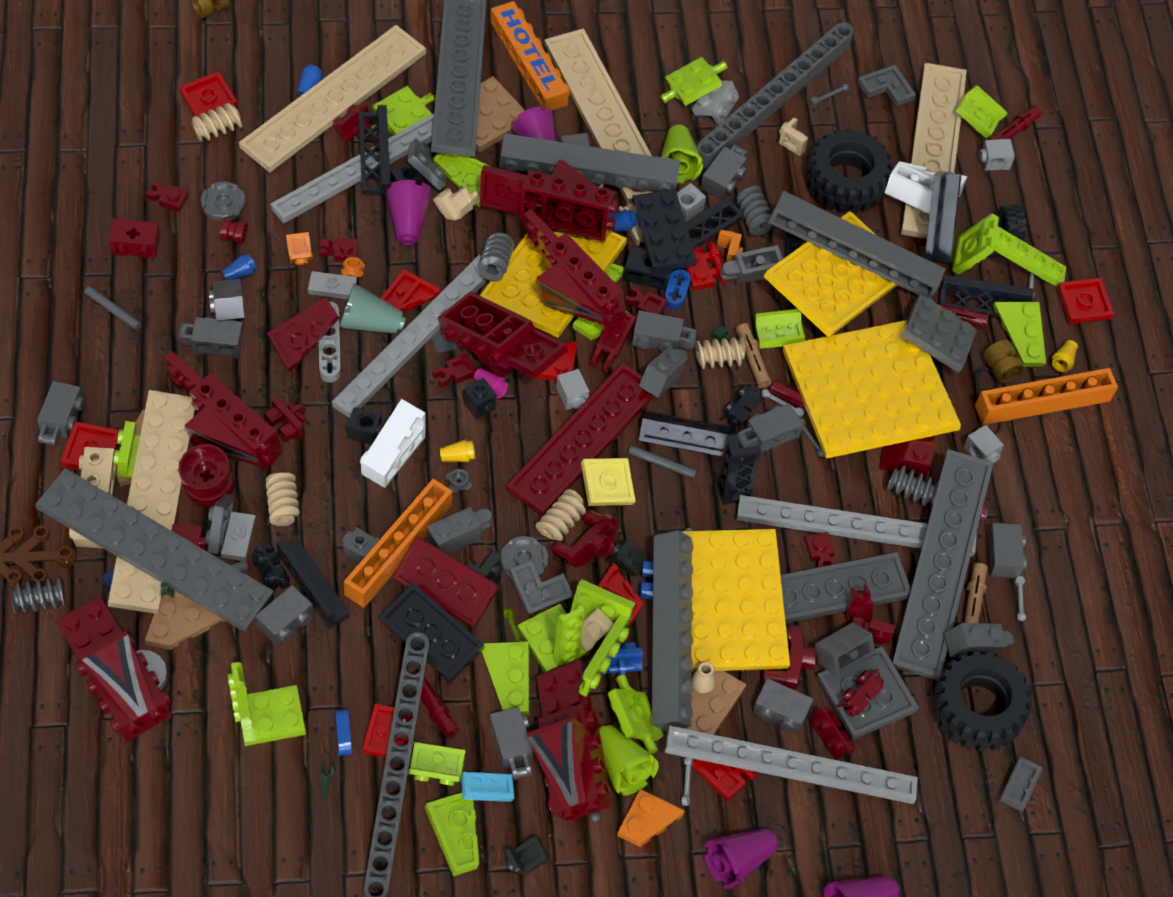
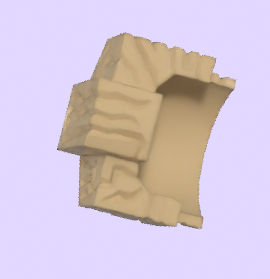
M466 187L452 194L450 188H447L437 195L433 201L446 220L456 221L473 209V205L478 202V194L476 191L469 194Z

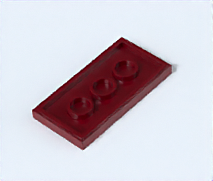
M416 536L393 576V579L406 587L414 583L446 612L472 628H476L500 587L497 583L420 536Z

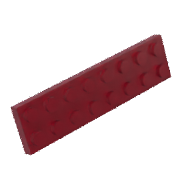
M622 362L506 485V490L544 516L552 508V505L558 501V498L563 495L564 491L569 489L582 476L581 461L583 459H597L655 397L639 386L643 376Z

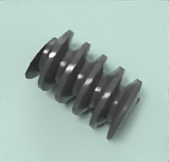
M759 186L748 187L736 195V202L740 211L744 214L745 223L752 235H763L772 228V224L768 223L772 215L770 214L771 210L767 207L768 203L764 200L765 197L761 193L762 190Z
M494 233L487 238L478 265L479 273L485 279L498 281L506 273L515 245L514 240L509 235Z
M905 465L899 470L896 467L887 490L891 491L896 487L895 493L897 495L904 490V498L907 499L913 494V502L916 503L922 498V506H926L931 502L932 507L939 480L932 485V477L923 481V473L914 477V469H911L907 474L905 473Z
M56 577L54 585H52L49 578H46L45 586H42L38 579L36 580L35 587H32L30 582L26 581L25 588L22 589L19 582H16L15 589L11 590L14 614H18L20 606L24 613H28L30 605L35 612L39 610L40 604L44 610H48L50 602L54 609L59 608L60 601L66 607L64 586L59 577Z

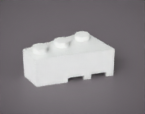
M899 161L890 174L885 193L930 214L934 174L936 173L926 171L927 167ZM961 176L959 197L962 193L967 176Z
M401 399L370 449L361 457V474L385 488L424 440L425 412Z

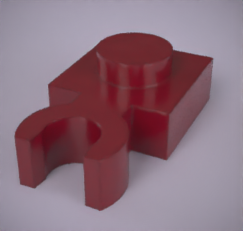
M157 182L151 183L152 190L156 192L146 191L148 200H158L159 206L177 212L182 210L189 197L188 190L170 184L166 188H162Z
M635 287L630 289V294L635 297L631 298L627 295L625 297V304L628 306H638L637 312L640 310L660 315L668 302L667 299L650 291L643 295Z
M464 353L446 361V368L440 367L435 369L433 377L443 376L444 378L439 380V386L445 387L452 379L458 384L474 377L477 369L467 353Z
M828 532L805 536L804 542L810 560H818L817 568L836 564L835 560L831 558L834 557L835 550Z
M864 585V590L861 593H857L855 587H852L850 590L853 600L847 601L846 605L848 625L852 623L853 617L862 618L867 622L872 619L873 601L867 585Z
M853 617L852 623L854 622L872 633L874 643L890 644L895 625L873 619L867 622L862 618Z

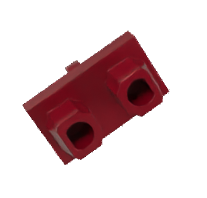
M363 101L358 106L351 105L347 110V116L344 118L337 117L333 121L335 131L340 133L342 141L347 143L359 133L358 113L369 112L368 103ZM364 119V125L370 129L369 124L373 119Z
M278 397L272 400V407L264 413L265 421L270 426H274L280 421L284 424L278 428V434L285 442L294 437L298 440L305 437L302 433L304 427L302 423L307 420L304 416L306 407L303 404L294 406L293 403H289L286 406Z

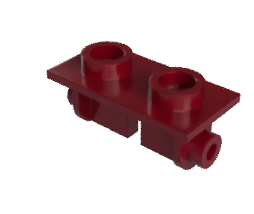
M879 669L865 670L856 678L857 683L853 688L850 687L841 695L842 700L837 707L846 706L848 708L847 713L851 717L860 715L870 703L864 695L872 700L884 687V679L880 676H875Z
M821 706L809 721L833 758L838 761L844 753L850 754L855 750L854 742L845 730L839 732L838 729L842 725L834 715L833 710L824 709Z

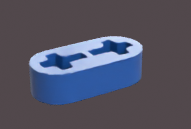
M678 269L670 275L665 299L668 300L666 307L671 310H678L684 305L690 284V275L687 271ZM678 279H683L682 282H681V285L678 286V285H677ZM674 293L678 294L676 301L672 300Z
M348 709L335 710L339 756L352 755Z

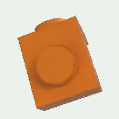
M720 230L717 246L729 249L726 262L733 260L737 253L743 252V247H739L742 234Z
M309 232L286 235L290 263L295 262L296 266L309 264L308 261L313 258Z

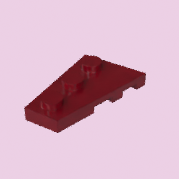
M326 297L267 333L290 373L339 320V317Z

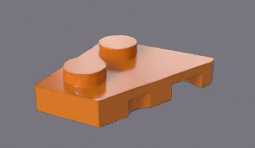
M640 789L617 836L641 847L650 841L651 837L663 832L675 820H680L685 811Z

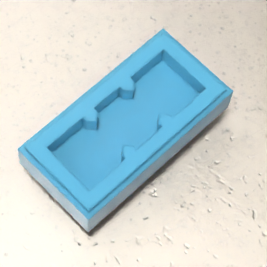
M463 772L461 775L464 800L511 802L514 799L512 774Z

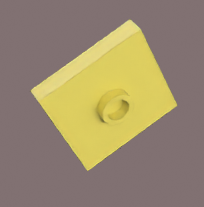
M628 458L583 459L581 461L588 506L633 505L636 502Z

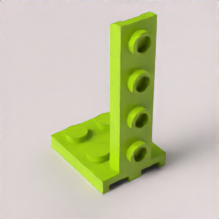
M993 213L958 236L952 269L958 275L967 269H971L975 264L986 259L993 251H996L1056 287L1065 280L1066 266L998 227L999 217Z
M581 579L577 586L570 612L575 610V606L581 604L585 609V618L596 608H599L614 623L584 671L579 693L587 697L591 688H597L601 680V672L604 674L607 672L611 663L610 657H616L621 645L619 643L625 642L630 631L627 627L630 623L635 603Z
M558 604L517 625V630L524 641L529 642L530 650L544 673L571 664L583 655L587 656L590 654V651H586L581 646L585 609L581 604L575 606V610L568 614L561 604Z
M231 663L233 673L227 674L235 722L241 721L245 746L306 735L297 685L247 694L242 663Z

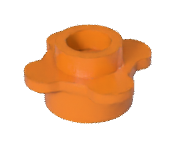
M349 257L343 262L344 269L341 270L342 275L352 277L363 276L362 269L365 268V264L362 263L361 259Z

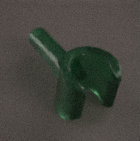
M724 326L717 327L711 334V338L717 339L718 342L725 338L729 343L731 339Z
M162 582L160 584L159 596L169 595L171 598H174L175 590L168 587L165 582Z
M325 763L319 767V774L323 777L321 799H327L330 777L337 770L334 763L331 766L330 774L324 771Z

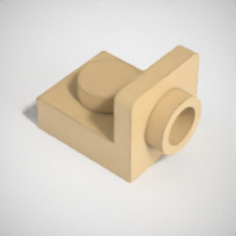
M793 118L789 123L785 122L779 131L781 134L779 143L798 156H801L805 152L808 137L796 130L798 120Z
M596 608L584 618L581 646L586 651H590L595 643L609 633L614 625L599 608Z

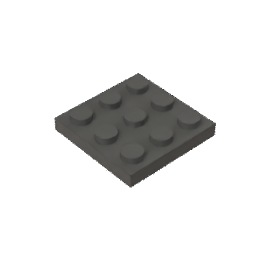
M920 293L915 299L901 336L959 373L964 367L977 329L970 323L964 322L955 316L951 311L936 304L931 298L925 297Z
M882 646L874 649V655L838 676L825 670L818 673L816 677L852 740L916 713L919 709ZM879 669L875 676H880L884 679V687L872 700L864 695L870 703L860 715L851 717L847 713L848 708L846 706L837 707L842 700L841 695L848 688L854 687L859 674L865 670Z

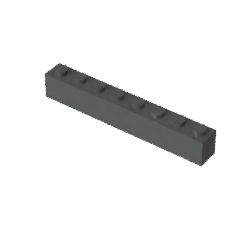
M504 133L500 158V168L510 171L520 170L529 172V170L548 175H552L560 159L595 184L604 183L620 188L630 187L640 191L649 190L656 192L676 189L680 160Z
M785 191L782 192L768 223L918 295L921 293L925 297L932 298L945 272V268Z
M679 530L654 536L652 725L664 731H668L669 726L678 728L691 727V718L693 716V709L691 707V694L693 692L691 682V669L693 668V660L691 658V646L693 644V542L691 537Z

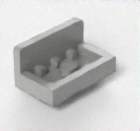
M721 81V87L699 98L692 108L694 115L713 116L715 123L720 125L739 99L738 92L732 81Z

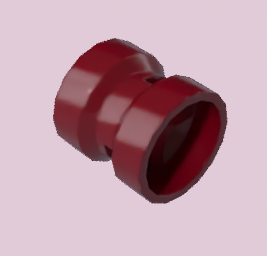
M225 217L220 227V239L225 241L232 239L235 243L243 244L247 236L248 223L244 221L234 223L232 219Z

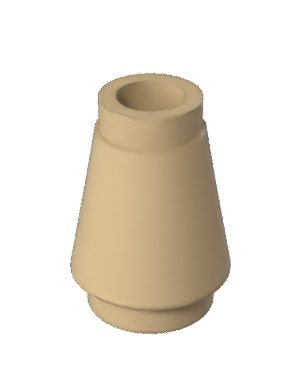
M708 662L701 663L691 677L693 688L698 693H708L714 689L716 684L714 668Z

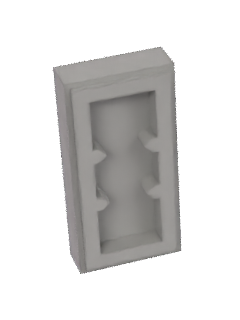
M312 271L308 294L349 299L353 284H357V277Z
M231 512L221 552L222 558L246 561L256 521L255 515Z

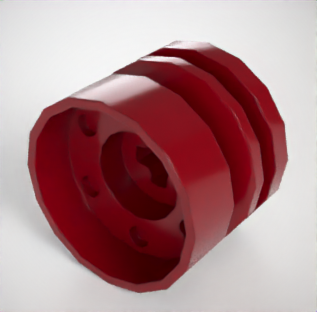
M200 444L190 448L183 454L179 461L178 472L187 497L194 504L201 507H211L225 493L232 494L235 480L227 455L222 449L211 444Z

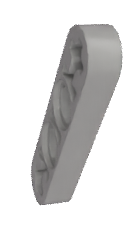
M330 301L331 305L333 306L335 312L339 317L338 305ZM339 320L331 327L336 332L331 336L324 335L319 341L320 377L323 381L330 383L337 381L341 374ZM329 347L336 350L332 355H326L323 351ZM328 363H332V373H328Z

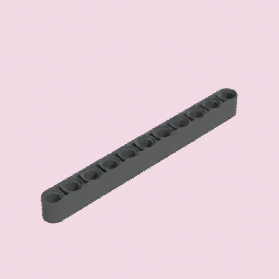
M844 22L837 24L704 137L697 146L702 157L703 168H709L724 146L731 149L734 144L740 143L850 47L854 31L853 27Z
M420 632L411 634L406 641L364 885V897H374L369 893V890L373 887H378L383 891L382 895L378 897L388 896L429 649L427 636ZM414 644H419L423 647V649L420 651L413 650L411 646ZM411 667H415L420 672L417 674H410L407 670ZM412 691L416 695L412 698H407L403 693ZM406 714L412 719L408 722H403L399 717ZM402 738L408 743L405 746H398L395 741ZM393 763H401L404 768L396 771L390 766ZM390 787H395L400 792L397 795H390L386 790ZM392 812L396 817L392 820H385L382 814ZM386 836L390 838L392 842L389 845L383 846L377 841L380 837ZM376 862H384L387 868L383 871H378L373 865Z

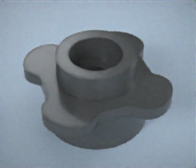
M456 469L446 474V480L449 482V489L453 491L452 493H457L460 490L469 491L472 488V483L468 480V471Z

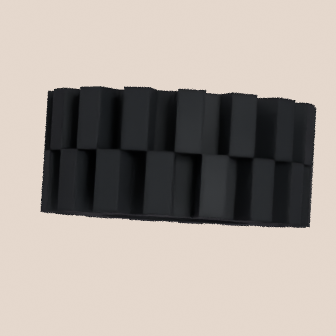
M1021 205L1000 206L997 212L999 217L998 227L1025 241L1024 237H1026L1025 231H1027V227L1025 226L1026 219H1024L1025 212H1023Z

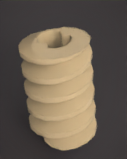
M229 103L224 104V109L219 106L216 108V112L209 110L208 115L201 113L200 118L197 116L192 118L193 128L201 142L203 136L207 141H210V133L217 138L218 130L225 135L226 127L234 131L235 123L239 128H242V121L238 110L233 104L230 105Z
M733 337L728 343L727 339L722 338L720 344L717 339H713L711 345L708 340H704L702 346L697 340L695 343L696 358L702 369H705L706 362H709L711 369L714 368L715 362H718L720 368H723L724 361H727L729 367H732L733 360H736L738 366H741L742 359L745 357L744 339L740 337L737 342L736 338Z
M273 473L266 477L269 520L273 525L289 526L294 523L295 517L300 514L297 508L298 500L296 498L298 496L295 491L297 487L294 483L296 481L294 474Z
M565 490L563 495L558 498V501L552 505V508L546 512V515L542 516L540 521L536 523V528L543 536L555 541H562V535H567L569 533L568 528L572 529L575 526L574 522L580 520V515L586 513L583 499L575 491Z

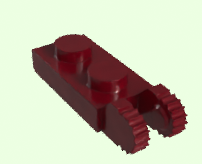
M626 312V316L616 326L603 331L590 360L591 366H597L602 352L608 354V357L603 364V371L607 373L610 371L615 358L618 357L637 321L636 316Z

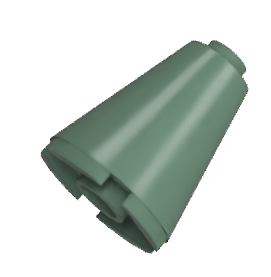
M353 284L340 327L396 334L397 329L402 331L406 318L402 317L403 312L360 285Z

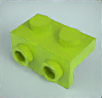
M975 86L967 92L955 110L985 138L992 135L998 122L1007 115V111L979 86Z
M799 309L757 313L755 315V331L759 349L782 347L805 341L801 323V311Z
M126 421L124 430H119L117 444H121L120 450H115L113 464L118 465L117 477L132 479L140 440V436L135 435V422Z
M415 742L411 768H409L408 774H413L415 780L429 781V777L440 779V784L454 786L455 781H461L466 750Z

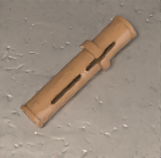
M744 323L737 326L736 332L739 338L743 337L745 354L757 381L758 388L770 386L772 381L759 352V343L754 339L750 325Z
M975 563L972 566L971 581L967 585L969 594L964 623H979L983 594L987 590L985 581L988 566L982 563ZM979 581L978 592L975 594L976 583ZM975 603L974 616H971L973 604Z

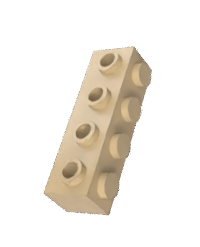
M85 447L84 455H80L79 469L82 470L81 478L113 496L117 465L113 464L115 450L111 448ZM70 529L69 535L76 547L102 548Z

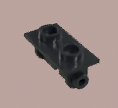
M754 382L748 387L746 385L742 386L736 393L737 399L735 401L731 400L722 409L725 413L719 419L722 420L727 417L729 419L728 423L732 427L740 426L749 415L744 407L751 412L762 400V393L759 390L753 389L757 383Z
M259 541L251 555L252 562L257 567L263 584L273 590L274 594L277 587L280 586L284 589L290 585V577L284 566H274L281 563L275 548L270 546V544L262 545L261 541Z

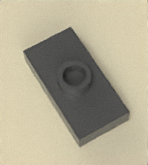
M1020 756L999 801L1023 812L1043 767Z

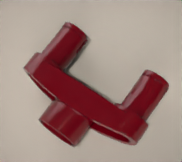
M588 510L584 515V521H586L587 525L593 527L574 546L567 545L561 541L555 542L552 547L554 555L565 559L569 564L576 567L585 565L597 555L608 557L615 547L613 536L618 528V521L615 517Z
M789 625V627H786L788 645H791L790 669H787V671L765 670L764 684L768 678L790 689H797L801 670L815 669L816 648L803 647L800 626Z

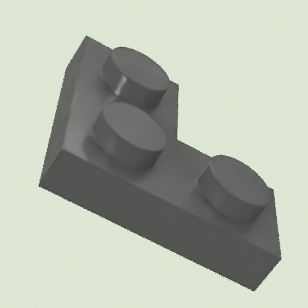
M896 65L858 78L857 83L867 98L886 92L896 107L915 100L916 94Z
M415 138L409 146L408 162L438 190H441L446 185V173L439 165L435 166L431 162L432 152L430 147L425 142H420Z
M225 493L210 508L208 519L212 521L211 530L207 531L205 543L209 544L208 553L218 554L223 548L226 524L230 520L231 512H233L235 495Z
M532 560L508 570L527 616L573 597L564 573L541 582Z

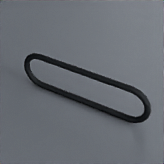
M980 367L975 372L977 400L980 395L978 373L982 370H987L993 374L992 369L989 367ZM993 374L995 389H997L998 381L995 375ZM979 418V426H980V428H981V427H983V425H982L981 420H980V418ZM998 422L999 427L993 432L995 435L1002 430V422Z

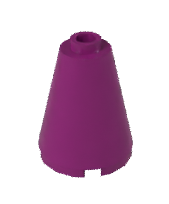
M541 106L528 109L518 115L519 119L516 122L514 120L511 122L512 130L519 136L557 141L552 110L549 107H546L547 110H542Z
M414 180L396 181L391 183V188L387 187V198L397 240L407 246L414 245L415 242L419 241L431 197V188L423 182L422 186L415 185L416 181Z
M766 828L713 838L707 841L704 848L708 847V853L704 855L705 862L716 882L722 881L726 884L723 886L725 889H732L776 852L778 840L776 835Z
M889 876L835 881L826 886L824 897H898L899 886Z

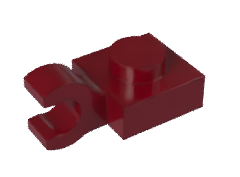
M335 238V243L328 239H319L320 256H335L334 261L344 262L349 257L357 258L358 239Z

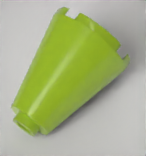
M683 125L671 127L665 140L661 158L680 160L678 184L684 183V180L688 179L692 181L701 174L703 168L702 157L687 127Z
M614 726L600 727L606 771L617 793L621 792L623 795H630L644 788L647 785L645 780L650 775L654 778L658 771L659 764L657 759L636 742L626 738L625 734Z

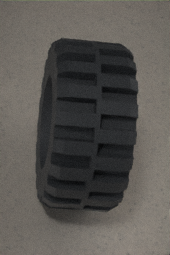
M847 129L843 132L842 130H836L834 134L828 133L824 135L823 139L821 138L815 143L808 161L806 183L810 188V193L813 197L817 196L816 200L820 204H826V207L830 210H839V213L851 211L854 214L858 213L859 210L862 212L870 210V206L875 207L886 194L885 190L893 168L889 152L885 150V146L881 142L878 143L876 141L877 139L874 136H867L865 132L860 130L859 132H853V129ZM851 165L860 169L866 176L860 178L844 177L834 171L832 167Z
M973 651L969 656L962 654L956 660H951L942 671L932 695L934 697L932 700V710L936 711L934 714L936 723L942 724L941 731L945 735L949 733L952 736L950 740L956 744L959 741L964 744V748L970 750L972 747H977V751H986L987 747H990L993 751L1000 749L1001 745L1007 746L1010 744L1013 738H1016L1021 732L1032 707L1033 699L1030 697L1032 691L1029 684L1025 685L1027 678L1024 673L1019 674L1017 671L1019 667L1013 662L1011 664L1006 662L1007 658L1001 655L999 658L995 657L992 652L985 651V654L982 655L979 651ZM971 686H979L990 690L999 698L1003 712L995 716H983L973 712L963 702L960 690Z

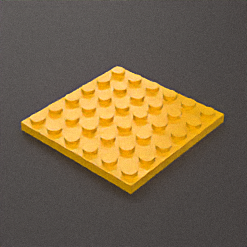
M907 320L783 346V353L825 458L960 430V421L930 354L901 336Z

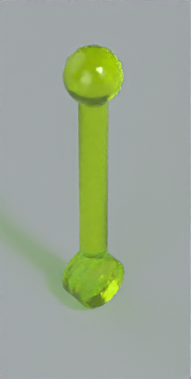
M505 609L503 615L504 618H508L516 642H522L512 618L513 610Z

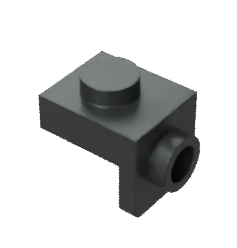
M627 538L618 542L615 541L614 550L611 555L606 557L605 561L608 564L616 562L631 576H635L640 572L643 561L647 560L648 555Z
M493 550L481 568L470 562L466 565L490 580L492 578L496 579L503 568L501 565L502 555Z
M538 836L532 837L515 849L510 847L505 849L508 857L506 858L508 867L512 872L524 876L551 860Z

